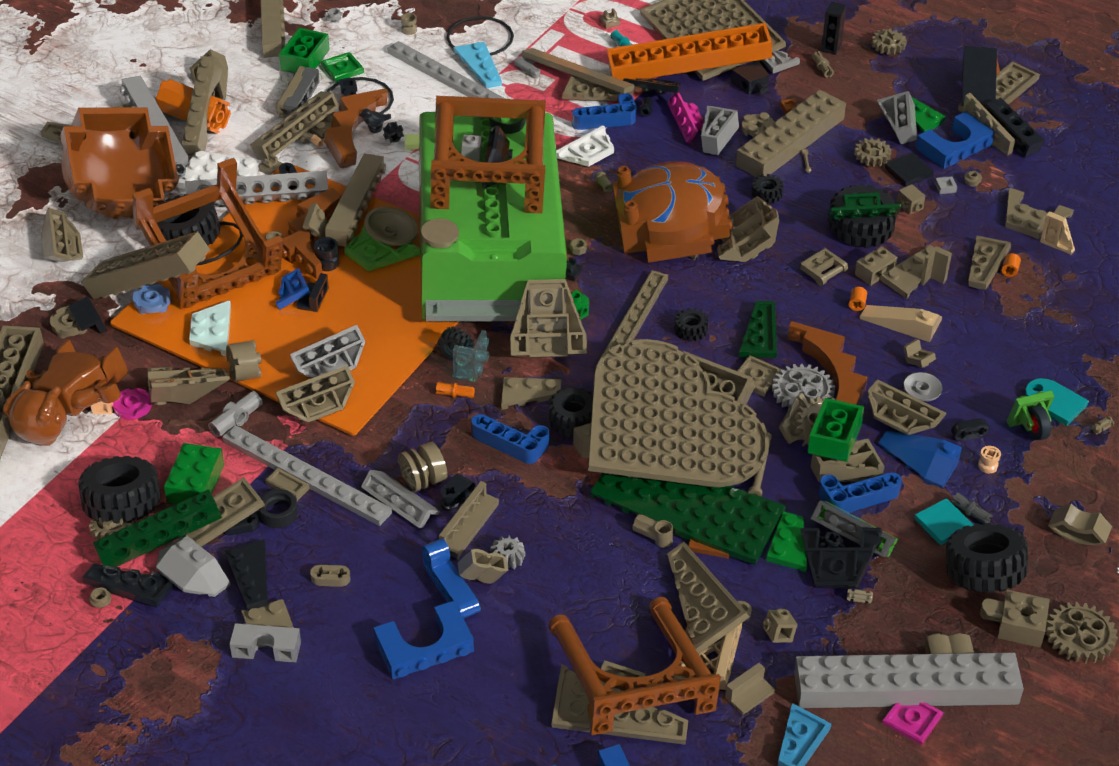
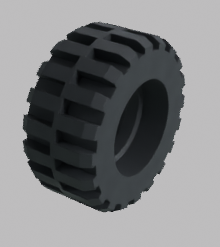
M860 184V186L851 185L849 188L844 187L841 191L839 190L832 197L830 208L844 207V194L879 192L881 205L896 204V202L891 198L890 194L884 193V190L876 189L875 186L870 185L869 187L865 186V184ZM897 214L894 216L879 215L877 217L828 218V227L831 233L837 236L839 241H844L847 245H855V247L859 248L860 246L870 248L872 245L875 247L880 245V243L883 244L893 235Z
M177 195L175 196V198H168L165 200V202H161L158 205L164 204L166 202L175 200L183 196ZM213 202L157 223L166 241L198 231L205 243L212 245L221 230Z
M114 456L110 459L105 458L100 462H95L91 467L88 466L82 472L78 481L82 510L88 517L99 522V517H101L102 522H108L113 519L114 523L118 524L120 519L123 518V522L130 523L132 520H139L144 515H149L160 501L156 468L147 460H142L136 456L134 458L130 456Z
M978 523L973 526H964L963 529H958L951 534L946 542L947 574L956 585L963 586L966 590L972 589L980 593L982 591L994 593V591H1006L1007 588L1012 589L1017 584L1019 585L1028 573L1027 541L1018 531H1014L1010 527L1006 528L1000 524L992 525V523L980 525Z

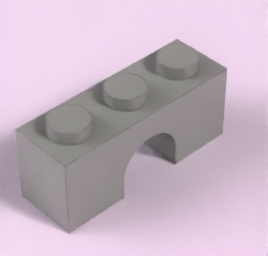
M235 624L230 641L232 658L254 659L255 652L259 648L270 646L273 648L275 661L297 662L301 645L299 628L274 627L270 625Z

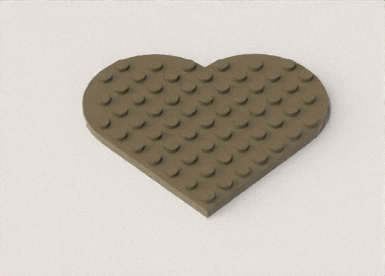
M651 339L631 340L629 344L622 346L618 344L608 350V353L597 364L593 385L588 471L710 487L732 486L748 480L760 470L767 456L769 438L764 423L758 420L757 414L748 405L740 404L734 400L735 397L728 394L712 391L706 371L703 372L699 362L691 354H685L678 350V347L673 344Z

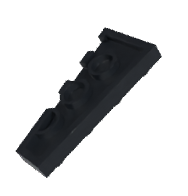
M265 539L225 551L227 562L247 611L252 608L267 606L268 586Z
M93 564L82 576L83 583L96 588H105L111 593L156 608L175 587L170 580L161 576V573L142 574L140 570L135 569L120 571V567Z

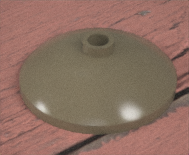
M378 207L371 210L365 217L364 225L366 231L375 240L386 245L400 246L408 244L415 239L418 232V225L414 218L397 208Z

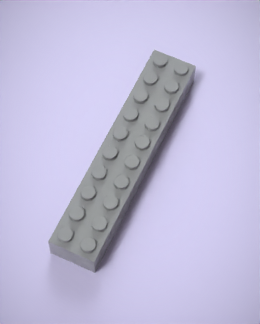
M1015 653L796 656L794 669L798 706L801 708L893 707L896 703H900V706L919 705L920 703H928L931 706L1019 705L1024 689Z

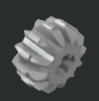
M509 535L508 538L504 539L501 536L499 541L494 540L493 546L490 549V553H499L505 556L508 568L511 567L514 570L516 565H522L525 558L523 542H519L518 537L511 539Z

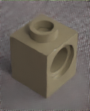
M911 184L898 191L896 204H901V208L911 215L923 209L925 195Z

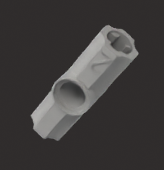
M252 391L237 403H228L224 407L222 414L208 424L212 434L218 438L235 425L242 426L247 421L249 414L263 404L262 399L258 393Z

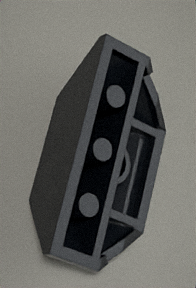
M500 126L490 128L485 162L499 163L511 160L513 149H510V141ZM482 182V188L486 189L497 182Z

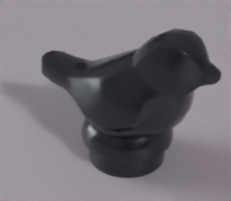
M367 108L363 109L359 116L364 118L369 131L372 133L381 132L383 122L391 119V114H381Z

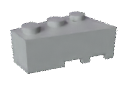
M909 91L878 99L877 102L899 142L904 144L917 140L915 104Z
M707 105L705 123L703 124L701 134L703 152L719 155L739 128L737 110Z

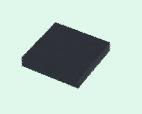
M914 153L885 164V169L905 187L932 177L934 172Z

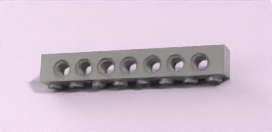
M327 171L237 177L236 191L239 189L244 190L242 194L238 195L245 204H254L261 201L263 203H271L274 200L287 202L290 199L306 200L328 190ZM217 179L185 181L186 194L216 185ZM308 184L314 185L312 189L306 188ZM292 185L297 186L295 190L288 189ZM273 187L280 188L278 191L271 190ZM256 188L262 189L259 193L253 192ZM222 199L213 202L215 207L224 204Z

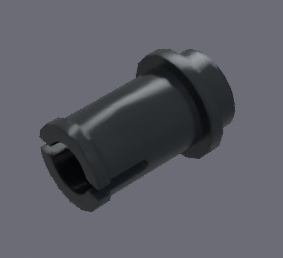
M645 97L639 108L642 116H649L652 113L653 100L650 97Z

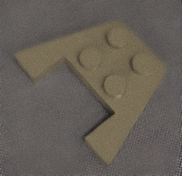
M1009 188L1005 227L1037 239L1041 238L1048 213L1029 207L1026 204H1021L1024 192ZM1059 205L1054 213L1070 218L1074 210Z

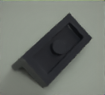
M320 273L316 283H307L311 293L299 299L297 309L318 312L329 289L328 275Z
M88 296L68 307L81 331L93 325H96L100 333L107 331Z

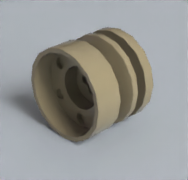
M433 441L419 445L417 451L409 449L408 452L399 453L398 461L401 473L406 484L413 492L420 491L421 488H427L428 481L435 485L447 480V468L444 458Z

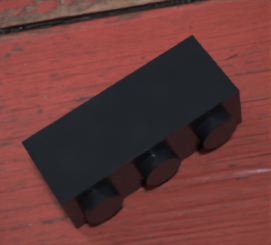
M831 1L827 8L821 52L837 54L842 44L847 5Z

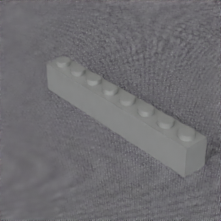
M141 75L123 78L120 93L125 97L127 106L148 107L151 126L169 127L175 162H181L187 167L188 155Z

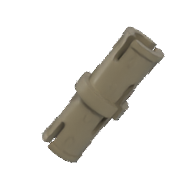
M820 51L814 52L812 59L816 62V67L823 72L826 78L828 76L832 77L834 71L829 66V61L822 56Z

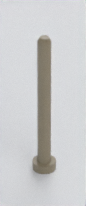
M767 432L770 447L772 435L771 433ZM767 456L762 467L755 474L753 486L749 488L748 493L762 497V490L760 488Z

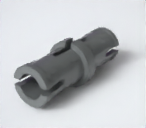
M960 493L953 497L954 500L951 503L966 512L965 514L968 517L972 516L983 524L990 522V518L993 515L979 507L977 502L970 501Z

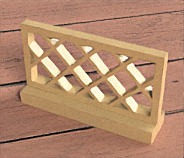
M743 622L724 635L722 640L715 644L713 643L699 654L706 662L707 668H711L716 675L719 674L721 676L719 690H726V685L729 682ZM687 625L685 633L687 634V636L689 637L690 641L692 642V639L690 638L689 631H688L689 628H688V625ZM715 651L718 657L710 661L706 655ZM681 661L680 666L686 667L683 661ZM673 675L675 680L687 679L684 676Z

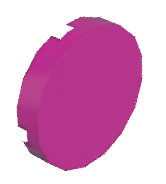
M134 388V390L124 389L120 391V398L113 402L115 414L127 420L143 417L152 407L149 393L141 388Z

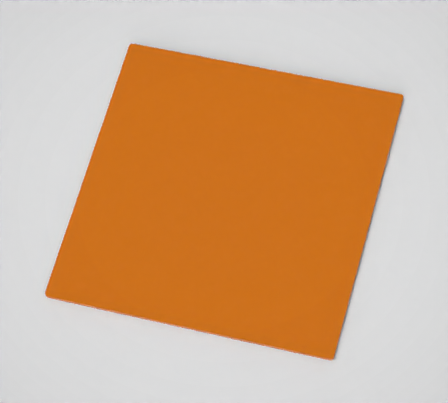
M294 165L297 173L310 172ZM279 168L275 170L271 175L280 174ZM327 178L328 190L333 188L342 196L347 186ZM308 184L306 186V188L312 189L314 187L313 184ZM273 187L271 190L278 191L280 188ZM256 188L253 192L259 193L262 189ZM372 196L371 202H368L367 210L363 212L362 221L359 220L358 229L354 230L353 238L359 236L362 232V228L365 226V217L371 210L378 207H393L405 211L416 221L418 232L411 243L420 249L419 215ZM290 199L287 202L274 200L271 203H263L261 201L254 204H243L264 238L267 233L272 231L280 232L283 238L289 236L288 222L297 218V204L305 200ZM230 212L220 221L235 223ZM220 225L219 235L212 245H208L210 251L205 255L206 258L203 261L217 257L229 250L237 242L240 236L239 230L234 226ZM317 236L314 237L313 242H312V250H313V252H314V243H315V241H316L317 239H319ZM244 237L240 244L226 256L204 265L195 266L199 274L213 275L233 268L244 255ZM389 245V246H390L391 248H393L394 250H396V249H398L399 247H401L402 245H400V246H391V245ZM338 246L339 266L332 271H322V274L328 275L329 289L318 312L297 309L299 299L282 309H279L276 305V301L280 300L278 292L282 285L281 280L286 274L299 268L306 283H316L317 281L312 274L306 271L302 264H298L297 261L290 263L286 258L282 257L281 271L275 275L265 276L259 281L247 283L241 288H234L226 294L216 295L208 301L198 302L189 308L180 309L178 295L169 279L165 281L159 280L155 283L162 284L164 288L167 287L171 296V302L165 312L140 314L132 301L110 323L114 328L202 368H226L230 376L228 369L230 367L229 361H227L226 356L221 355V351L213 349L210 352L201 347L191 346L189 340L193 313L230 301L231 314L228 345L254 340L256 353L259 352L261 356V364H258L261 370V378L236 381L235 383L277 402L279 400L275 392L311 379L298 373L289 356L290 354L357 325L366 342L357 367L350 371L355 384L343 410L317 419L354 436L357 435L437 347V342L443 331L448 327L450 329L455 327L460 321H426V309L425 319H422L420 255L368 272L345 255L344 246ZM253 259L245 261L250 266L258 263ZM198 279V286L202 285V280Z

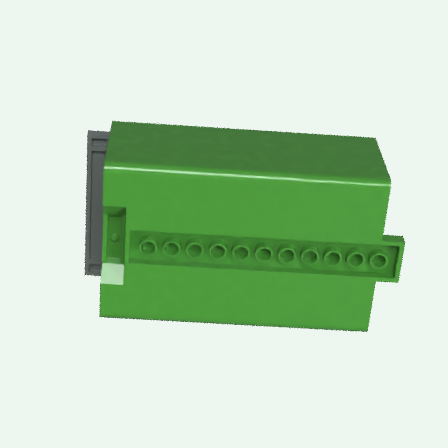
M423 112L419 116V220L422 319H425L426 309V321H515L527 280L565 279L567 252L553 116L550 113H545L543 139L545 183L543 212L541 214L524 213L525 184L496 183L483 189L482 182L450 180L449 209H430L431 160H434L435 112ZM454 115L453 145L460 154L462 151L463 135L482 136L480 162H485L489 131L492 128L489 123V117ZM493 117L494 120L505 124L517 123L522 120L520 118ZM526 122L524 128L519 132L505 134L510 141V149H513L512 159L522 153L525 148ZM439 218L452 221L459 229L458 241L452 243V246L447 248H433L429 246V243L426 242L425 244L422 241V226L432 219Z

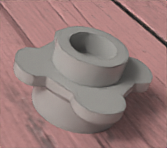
M331 8L328 10L326 20L339 22L343 13L337 8Z

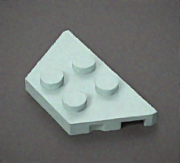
M230 301L192 314L189 339L191 346L201 347L210 352L214 349L221 351V355L226 356L231 314Z

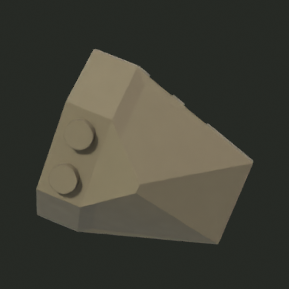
M756 196L730 214L728 219H731L733 229L730 230V237L722 238L723 243L718 246V257L721 260L747 262L750 259L756 258L764 249L767 250L772 247L776 240L779 224L778 211Z
M566 279L527 280L510 336L511 356L552 358L587 354L586 333Z
M172 367L147 368L149 397L151 402H155V405H164L166 402L191 404L230 380V376L226 368H201V370H190V367H184L183 370H172Z

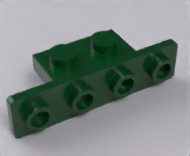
M879 192L844 194V207L830 208L828 218L894 216L899 213L901 204L881 205Z

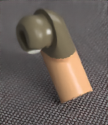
M306 132L299 137V140L304 144L310 140L317 147L324 145V141L316 134Z

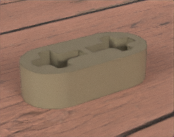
M316 565L310 571L311 581L317 586L343 587L349 584L351 580L350 570L342 565Z

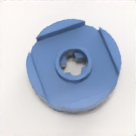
M159 283L145 284L138 292L135 290L133 293V303L140 314L165 312L171 302L169 289L162 287V284Z

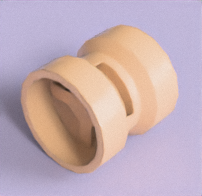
M994 446L983 447L978 461V468L988 474L996 472L1001 456L1000 450Z

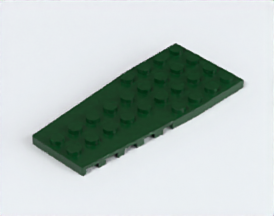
M602 473L591 490V498L597 496L604 499V504L611 506L615 504L622 507V512L627 514L631 511L656 521H669L673 525L675 535L725 552L731 557L756 565L786 508V505L732 486L710 487L640 477L629 478L628 476Z

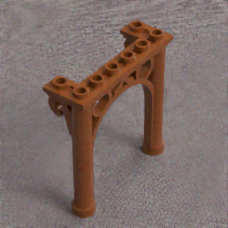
M658 597L652 600L649 604V611L674 650L676 659L667 669L649 676L623 677L600 669L590 659L567 616L562 614L556 615L549 621V630L560 643L590 704L587 705L591 721V736L612 732L614 714L690 699H693L695 702V715L716 711L721 676L715 673L711 674L672 612V607L665 597ZM681 661H683L686 667L680 666ZM672 676H684L687 679L675 680ZM618 686L627 690L616 692L612 688Z

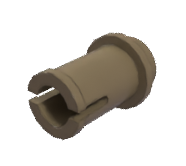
M598 172L595 176L596 183L600 184L605 193L611 192L613 185L609 181L607 173Z

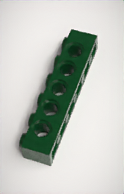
M208 489L93 542L103 565L118 567L221 519L222 516Z

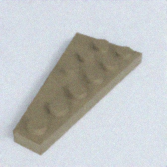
M683 542L667 553L675 577V584L689 628V635L695 649L700 654L748 619L749 615L687 544Z
M561 664L552 728L590 732L591 721L587 705L590 703L576 673ZM612 688L613 691H616V692H620V691H621V690H619V689ZM655 707L614 714L613 731L602 734L686 745L688 720L666 710L661 711Z

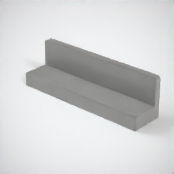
M370 470L361 488L418 528H424L430 514L439 515L440 513L434 506L382 471Z

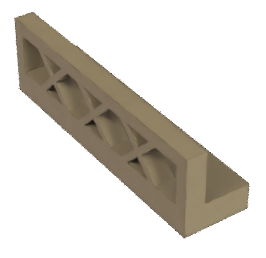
M480 481L439 535V539L443 538L446 541L450 550V556L456 559L460 557L499 505L498 498L486 493V483Z

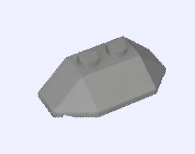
M355 325L298 350L289 356L298 373L309 378L317 377L348 365L351 371L357 367L366 341L358 326Z
M188 536L178 538L159 550L156 570L183 592L208 594V596L215 597L231 585L215 557Z

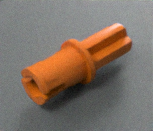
M437 382L436 394L453 396V398L456 396L473 398L475 388L457 385V383L446 384Z

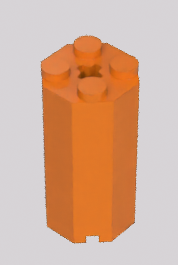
M171 79L164 80L160 84L155 101L162 112L187 121L193 88ZM211 95L207 115V130L218 134L220 128L224 129L227 126L231 111L227 107V105L230 106L229 102Z

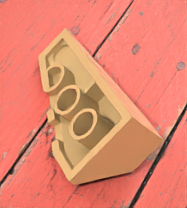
M866 305L860 315V319L930 342L942 320V316L923 309Z

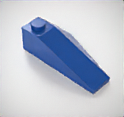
M886 431L878 443V446L895 459H901L906 463L905 466L908 469H914L918 472L921 479L940 488L945 486L957 467L962 450L961 446L943 439L912 434L907 435L893 431Z

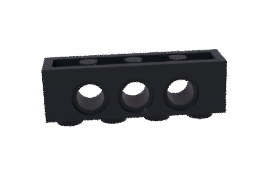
M1001 97L986 103L984 108L1015 139L1014 148L1024 158L1040 151L1044 139Z

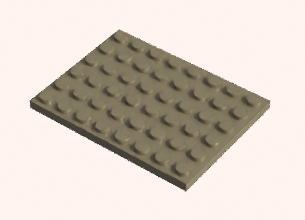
M662 0L640 9V15L663 39L766 23L744 0ZM766 23L772 41V52L786 47V42ZM745 63L696 70L694 72L704 81Z

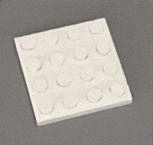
M205 151L195 152L186 167L185 176L179 179L176 188L173 189L172 197L175 198L177 195L184 196L186 194L185 181L217 179V163L235 158L237 161V177L256 176L261 160ZM239 189L236 192L242 194L244 190Z

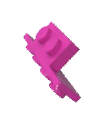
M674 93L669 99L668 106L685 141L690 143L697 134V129L702 131L705 122L695 104L684 102L680 93Z

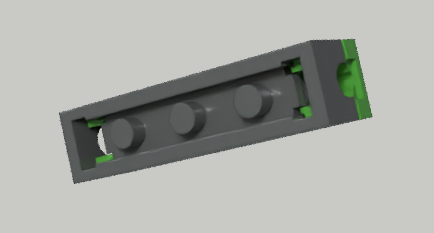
M820 500L811 517L812 520L861 545L862 528H877L827 501ZM882 530L881 538L874 553L882 557H889L898 538Z

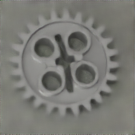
M793 364L792 369L786 366L785 371L780 369V373L775 374L772 392L773 398H777L776 402H782V408L786 406L790 408L796 396L803 393L807 401L810 398L814 400L817 396L821 400L825 396L828 399L834 398L835 386L833 385V380H829L830 375H824V370L818 372V367L811 369L810 364L807 368L803 364L800 367Z

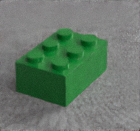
M298 28L279 53L280 69L295 73L300 66L317 68L330 50L328 34Z
M825 398L809 435L808 453L848 462L862 426L864 406Z
M183 443L164 485L167 503L178 504L208 489L212 494L225 465L222 448Z

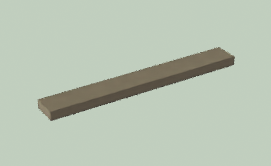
M534 48L522 51L524 58L622 94L634 90V84Z
M651 270L601 358L614 346L629 344L631 340L635 339L668 281L667 274Z

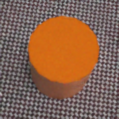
M1014 253L1007 254L1002 266V273L1007 277L1016 276L1021 258Z
M855 287L851 290L849 307L854 311H861L865 308L867 291L864 288Z

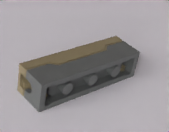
M300 66L297 72L294 73L292 80L288 83V87L283 91L282 97L276 103L279 118H286L310 100L320 83L318 69Z

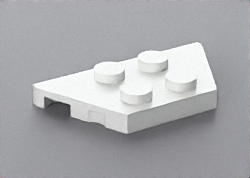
M601 126L556 150L558 159L589 167L613 154L614 146L610 142L609 135L605 132V126Z

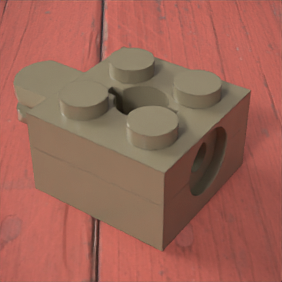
M1007 590L1004 602L985 599L981 606L980 615L983 619L1000 623L997 638L1041 648L1046 630L1050 599Z

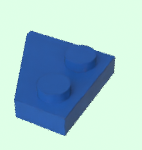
M299 268L282 277V285L278 292L280 300L276 301V305L279 309H282L311 293Z

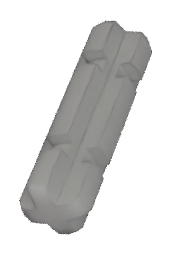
M520 57L514 60V65L534 78L540 76V69Z

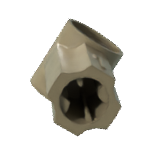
M642 514L635 518L633 524L634 531L654 539L658 547L666 548L672 545L673 525L669 521H656Z

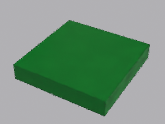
M350 52L321 61V66L335 83L339 82V79L351 78L364 73V68Z

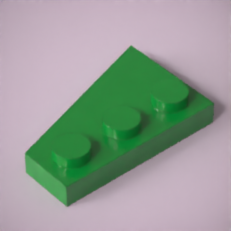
M783 511L766 561L806 572V550L800 528H804L802 516Z

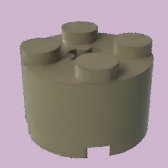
M254 340L226 346V358L230 364L228 369L233 382L261 378V370L258 364H261V356L259 352L256 353Z

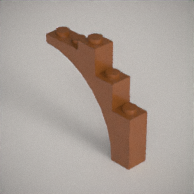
M333 188L297 204V218L288 222L289 236L282 239V257L286 258L290 263L297 261L298 264H302L306 271L316 279L322 273V264L312 250V242L315 236L311 234L312 230H305L303 224L310 204L317 203L320 209L323 210L327 220L331 218L342 197Z

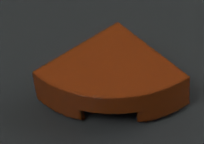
M795 98L779 101V107L785 115L796 106Z

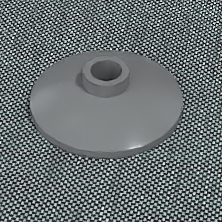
M919 372L913 373L905 379L904 390L907 394L921 401H932L941 395L942 384L935 376Z

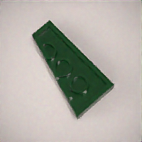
M756 301L742 347L739 350V357H777L774 301Z

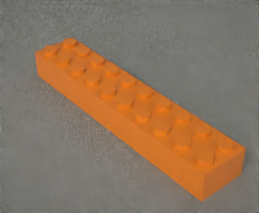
M766 23L608 48L607 57L611 77L623 80V78L636 80V78H654L772 58V41Z

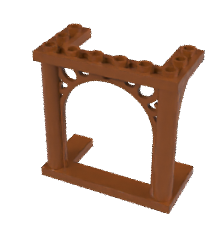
M436 95L434 160H431L430 209H449L450 180L525 184L524 213L542 214L545 183L543 139L546 101ZM454 115L526 119L525 148L517 157L504 162L489 163L471 160L460 154L453 145Z
M235 158L217 163L216 185L153 207V192L150 188L133 194L134 226L136 230L141 229L150 246L166 241L157 225L158 222L220 199L223 200L244 237V255L237 265L230 270L219 274L206 275L199 274L195 269L190 274L184 273L176 278H168L178 295L180 309L192 307L201 301H208L216 295L226 294L229 290L241 288L247 283L259 281L265 276L275 275L281 271L283 240L280 235L266 240L236 192L237 161ZM253 259L258 263L250 266L245 261ZM198 279L202 280V285L198 286Z

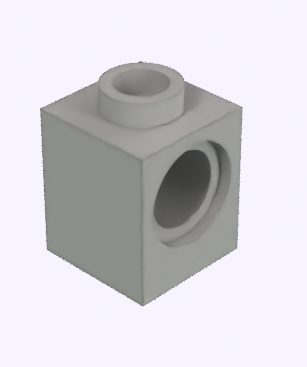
M463 135L461 154L471 160L480 162L482 136Z

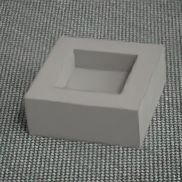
M952 176L935 179V185L939 194L957 192V185Z

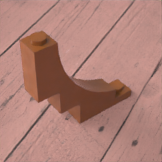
M386 88L340 97V112L333 113L332 128L325 129L324 143L340 168L356 165L357 150L353 144L352 135L357 126L364 121V118L359 116V114L365 108L376 111V107L386 105L388 97Z
M791 321L788 339L802 343V351L817 360L829 373L836 388V400L859 405L866 391L868 377L853 373L856 356L842 352L845 337Z

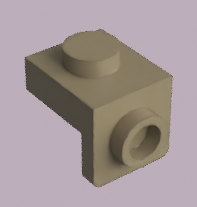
M918 339L903 347L908 364L923 368L936 360L934 352L921 349L920 340Z

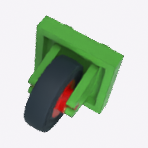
M1040 391L1034 395L1017 398L1007 418L1009 427L1023 424L1033 439H1047L1051 434L1052 420L1048 410L1055 397L1053 392Z

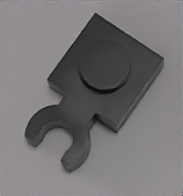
M355 77L339 79L341 94H344V96L356 94L357 84Z

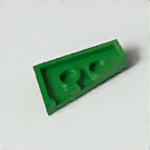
M912 97L915 104L916 127L921 129V133L929 129L933 130L945 122L946 116Z

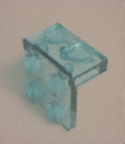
M481 331L474 348L454 346V378L476 382L478 375L482 374L484 362L487 363L489 358V351H487L489 338L486 337V331Z

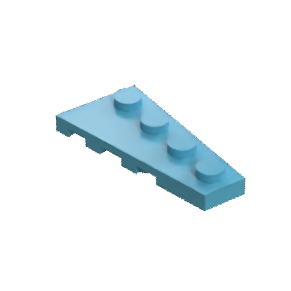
M485 42L454 47V53L459 55L460 60L468 65V69L476 74V78L485 88L502 86V80Z

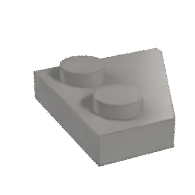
M779 50L772 52V58L761 60L772 73L800 64L798 57L792 59L788 57V53Z

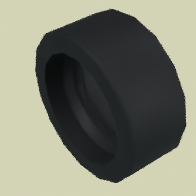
M275 489L262 495L261 499L265 506L259 509V516L266 526L282 528L295 521L298 507L296 498L291 492ZM277 503L290 506L287 511L280 514H272L266 511L268 507Z

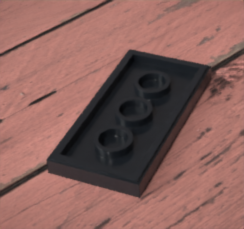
M964 46L961 106L964 105L965 95L969 93L983 107H985L986 103L996 99L997 48Z

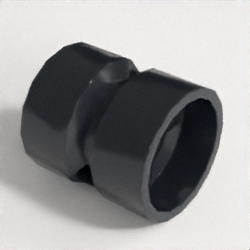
M331 237L317 239L314 243V252L322 264V271L336 269L339 266L337 241Z

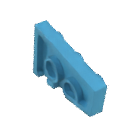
M792 703L778 766H805L830 731L831 723Z

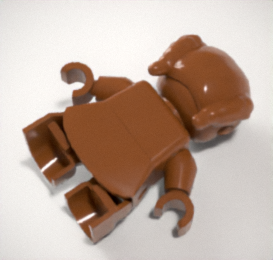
M67 339L57 349V354L52 357L48 370H43L39 375H35L32 370L27 371L26 377L28 381H25L20 388L10 395L3 406V412L8 417L13 431L23 440L38 445L50 446L56 441L62 428L66 425L67 415H79L85 408L99 402V398H101L103 403H112L120 398L121 393L117 383L127 375V366L116 346L105 357L97 358L95 354L90 355L76 352L71 341Z

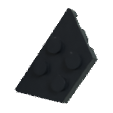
M623 78V81L634 84V87H641L642 91L656 90V93H679L681 88V82L655 78H636V80Z

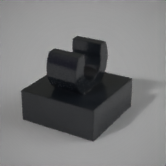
M569 257V261H567L565 279L575 282L582 272V265L576 264L577 260Z

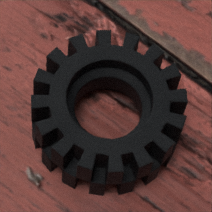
M762 174L761 177L757 176L752 182L751 195L753 199L758 196L765 202H768V204H771V202L777 203L783 195V181L779 177L775 178V175L771 177L770 174H767V176Z
M687 308V311L685 309L681 310L675 317V334H678L679 338L683 337L685 341L689 339V342H693V339L695 341H699V338L703 339L708 332L709 319L707 314H702V310L697 312V308L693 310Z
M448 327L440 336L437 348H439V352H443L442 355L444 357L448 356V360L452 358L454 362H457V360L462 362L471 353L474 347V340L470 339V334L466 335L467 331L464 330L462 332L459 327L457 330L455 327H451V329Z

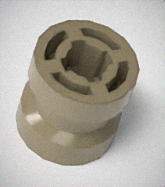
M405 13L401 16L403 34L413 35L417 32V17L415 14Z

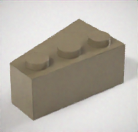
M869 439L855 441L848 462L812 454L811 469L818 482H820L822 476L828 474L835 476L839 482H859L883 475L884 465Z

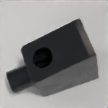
M759 61L732 69L731 83L746 94L750 95L759 92L763 95L767 93L769 75Z

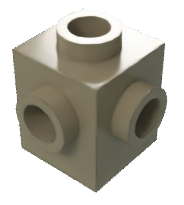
M785 609L768 610L767 616L763 621V628L772 642H793L798 624L790 612Z

